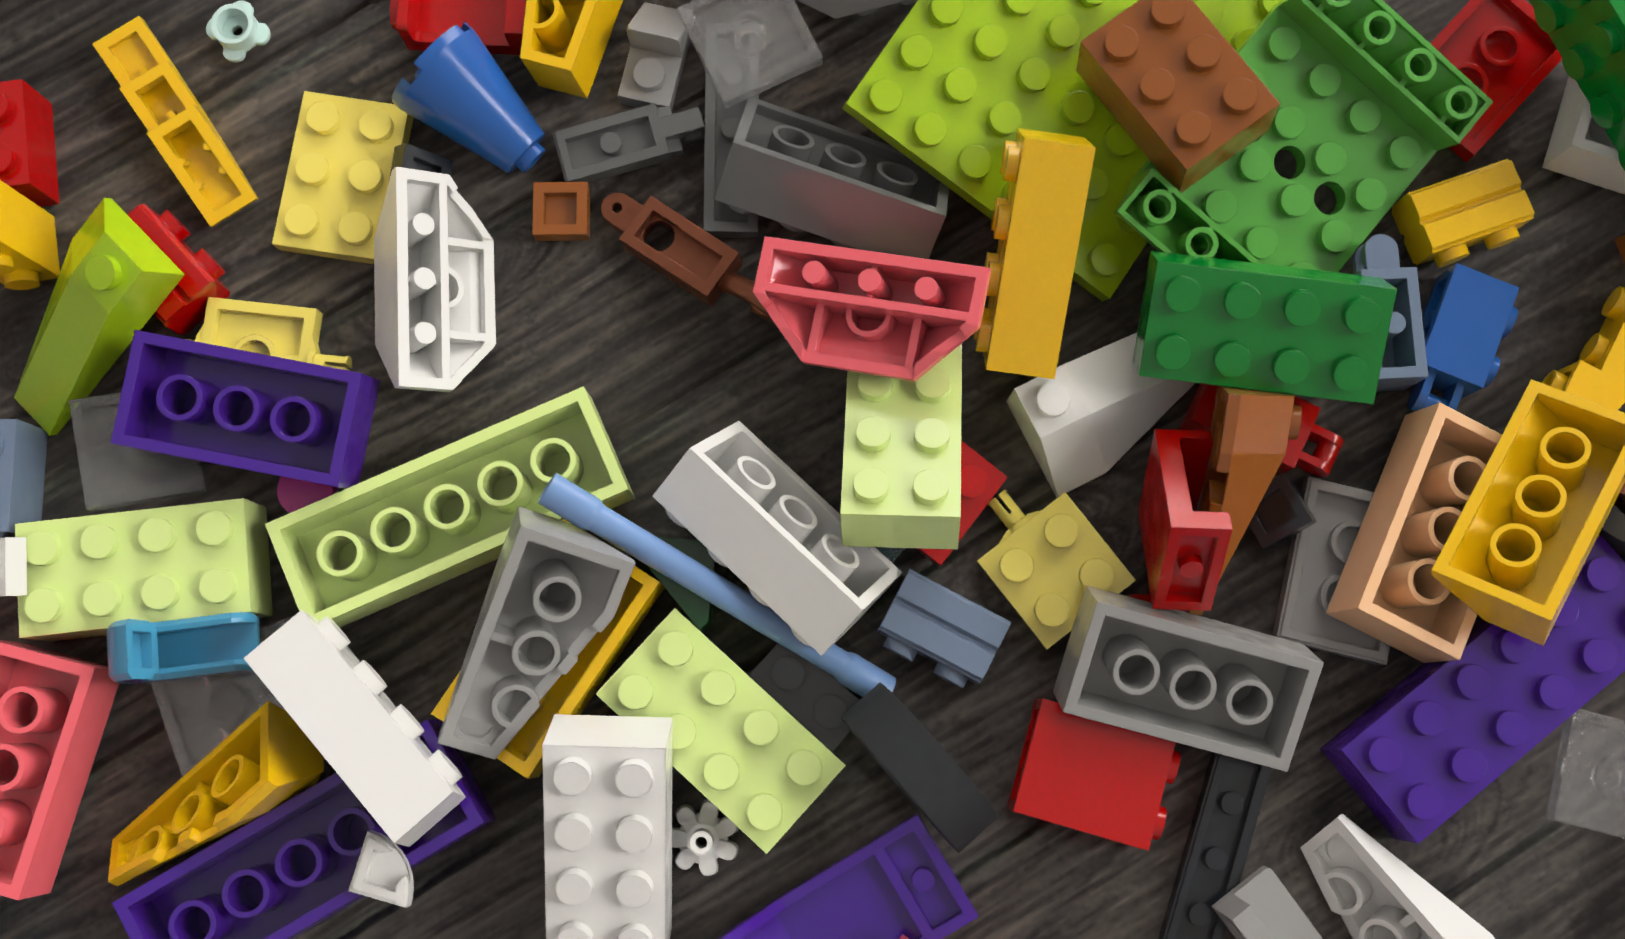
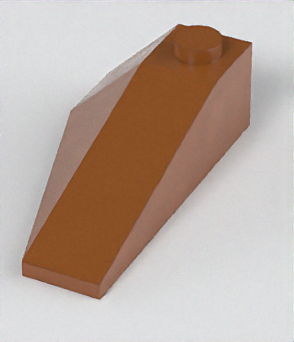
M1217 385L1210 430L1213 445L1202 486L1199 511L1229 512L1233 530L1220 579L1286 454L1288 439L1297 440L1302 409L1301 406L1293 405L1295 396L1292 394ZM1189 610V613L1202 615L1203 611Z

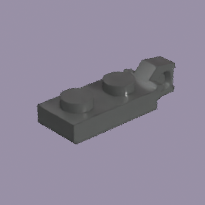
M656 103L558 130L552 133L565 182L592 183L672 160L671 157L684 154L682 146L705 139V124L699 107L672 114L670 106L657 108Z

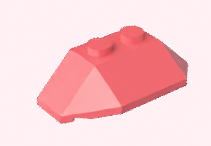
M765 236L753 293L804 364L916 382L980 329L991 269L989 267Z

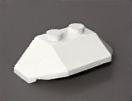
M395 167L391 172L374 237L375 346L395 388L451 392L496 345L494 240L472 207L457 192L458 187L449 174Z

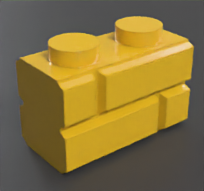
M1505 159L1409 192L1392 206L1391 213L1400 234L1405 237L1404 243L1413 264L1417 266L1435 260L1438 268L1444 267L1469 256L1468 247L1484 242L1487 250H1492L1520 238L1518 229L1532 220L1535 212L1525 190H1522L1520 187L1522 182L1512 160Z

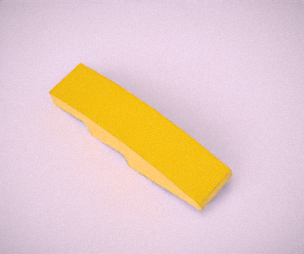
M138 16L92 43L120 84V91L149 131L146 134L210 227H214L259 199L203 108L144 19Z

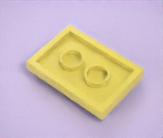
M304 91L272 244L281 251L374 264V237L389 183L395 146L409 143L414 117L400 110L395 104Z

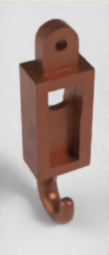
M612 193L603 200L601 204L602 215L611 227L622 233L619 240L625 251L711 307L721 293L725 292L750 303V308L755 314L776 325L753 293L755 282L737 273L743 264L739 252L651 195L644 205L623 193ZM617 209H622L620 212L615 213ZM657 224H662L675 232L672 245L663 251H657L644 242Z

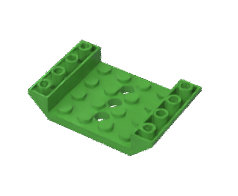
M1281 0L1237 50L1240 57L1281 103L1268 132L1182 193L1167 181L1151 161L1147 159L1133 176L1114 213L1159 252L1338 273L1438 150L1459 144L1493 101L1383 0ZM1280 149L1291 152L1296 159V172L1290 179L1280 176L1274 167V158ZM1320 185L1330 187L1335 193L1336 206L1329 215L1319 211L1314 202L1315 191Z

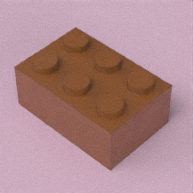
M1139 0L1080 42L1077 73L1160 174L1181 193L1268 132L1281 104L1193 0Z

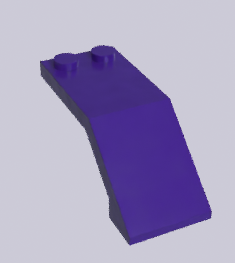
M919 813L774 899L717 939H899L902 934L909 939H943L978 918V913Z

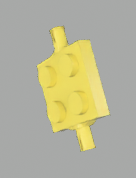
M208 297L204 324L197 333L195 340H191L342 370L352 369V358L350 356L320 354L318 342L323 314L316 308Z
M1005 489L997 497L1006 506L1010 514L996 497L987 505L992 508L1008 530L1005 532L1000 543L977 560V562L1044 648L1048 649L1072 631L1086 585L1119 594L1136 580L1066 492L1043 510L1032 512L1025 516Z

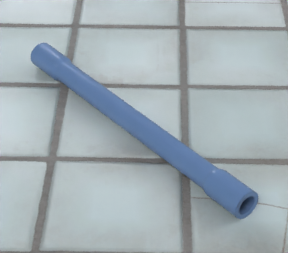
M558 473L552 476L539 497L538 504L578 528L593 532L832 675L839 684L861 697H864L880 682L893 692L896 678L856 653L847 652L835 644L821 656L811 646L800 642L792 633L790 626L770 607L759 603L751 593L611 510L599 498Z

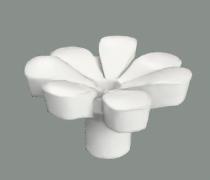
M708 799L704 800L700 807V813H696L688 804H684L677 809L675 814L681 827L672 828V847L680 848L674 860L679 868L688 870L694 863H698L702 875L711 876L718 872L717 858L733 860L739 851L738 845L728 840V836L736 833L739 828L726 816L719 819V809ZM704 837L707 843L700 844L697 838Z

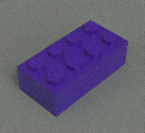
M135 330L111 444L347 489L360 482L380 380L358 372Z

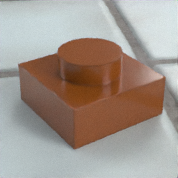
M533 182L532 235L536 241H590V187L588 182Z

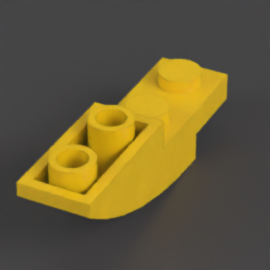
M1622 286L1617 287L1606 300L1602 308V315L1606 319L1600 332L1594 334L1583 347L1579 361L1558 371L1552 370L1542 381L1543 384L1615 410H1619L1625 403V287Z

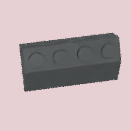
M749 96L714 200L727 204L729 208L741 214H757L775 220L790 231L799 233L807 231L830 239L838 247L929 259L946 218L949 188L891 145Z

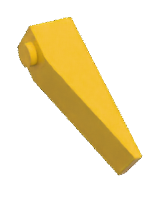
M267 701L112 839L108 882L120 886L247 825L297 796L301 791L309 789L317 783L324 772L323 755L287 711Z

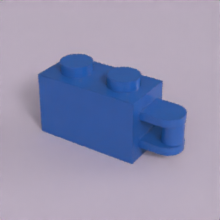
M1459 263L1454 264L1436 277L1422 314L1429 377L1413 386L1407 404L1409 410L1415 412L1439 402L1457 410L1460 399L1482 388H1487L1492 383L1500 366V358L1495 356L1501 338L1504 339L1510 333L1518 316V309L1513 307L1519 287ZM1431 388L1443 391L1442 398L1431 394Z

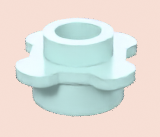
M236 1L233 4L220 7L206 26L207 35L211 39L219 41L223 46L224 57L230 62L237 63L243 61L246 57V52L256 45H265L271 36L269 27L256 20L253 16V7L246 1ZM243 28L242 34L234 35L235 30Z

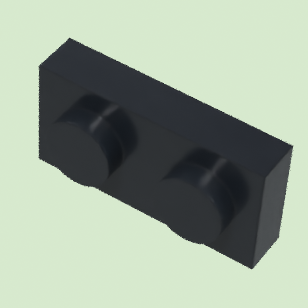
M777 644L749 674L756 683L831 752L851 732L840 717L853 707L859 699L846 687L839 684L832 675L780 644Z

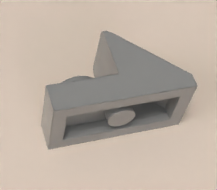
M644 2L628 24L626 30L630 42V50L617 95L620 104L639 108L656 103L657 108L670 106L671 110L673 109L696 21V13Z

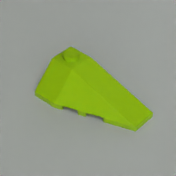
M104 197L72 238L14 396L17 402L49 436L57 435L132 342L134 331H140L185 275L112 198Z

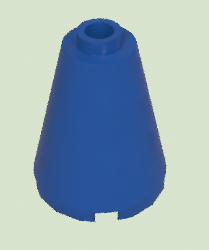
M463 22L462 28L456 24L438 37L413 63L418 68L414 75L415 80L413 83L410 84L402 77L393 92L392 102L400 110L508 174L517 168L526 173L546 151L540 145L545 137V133L476 31L467 22Z

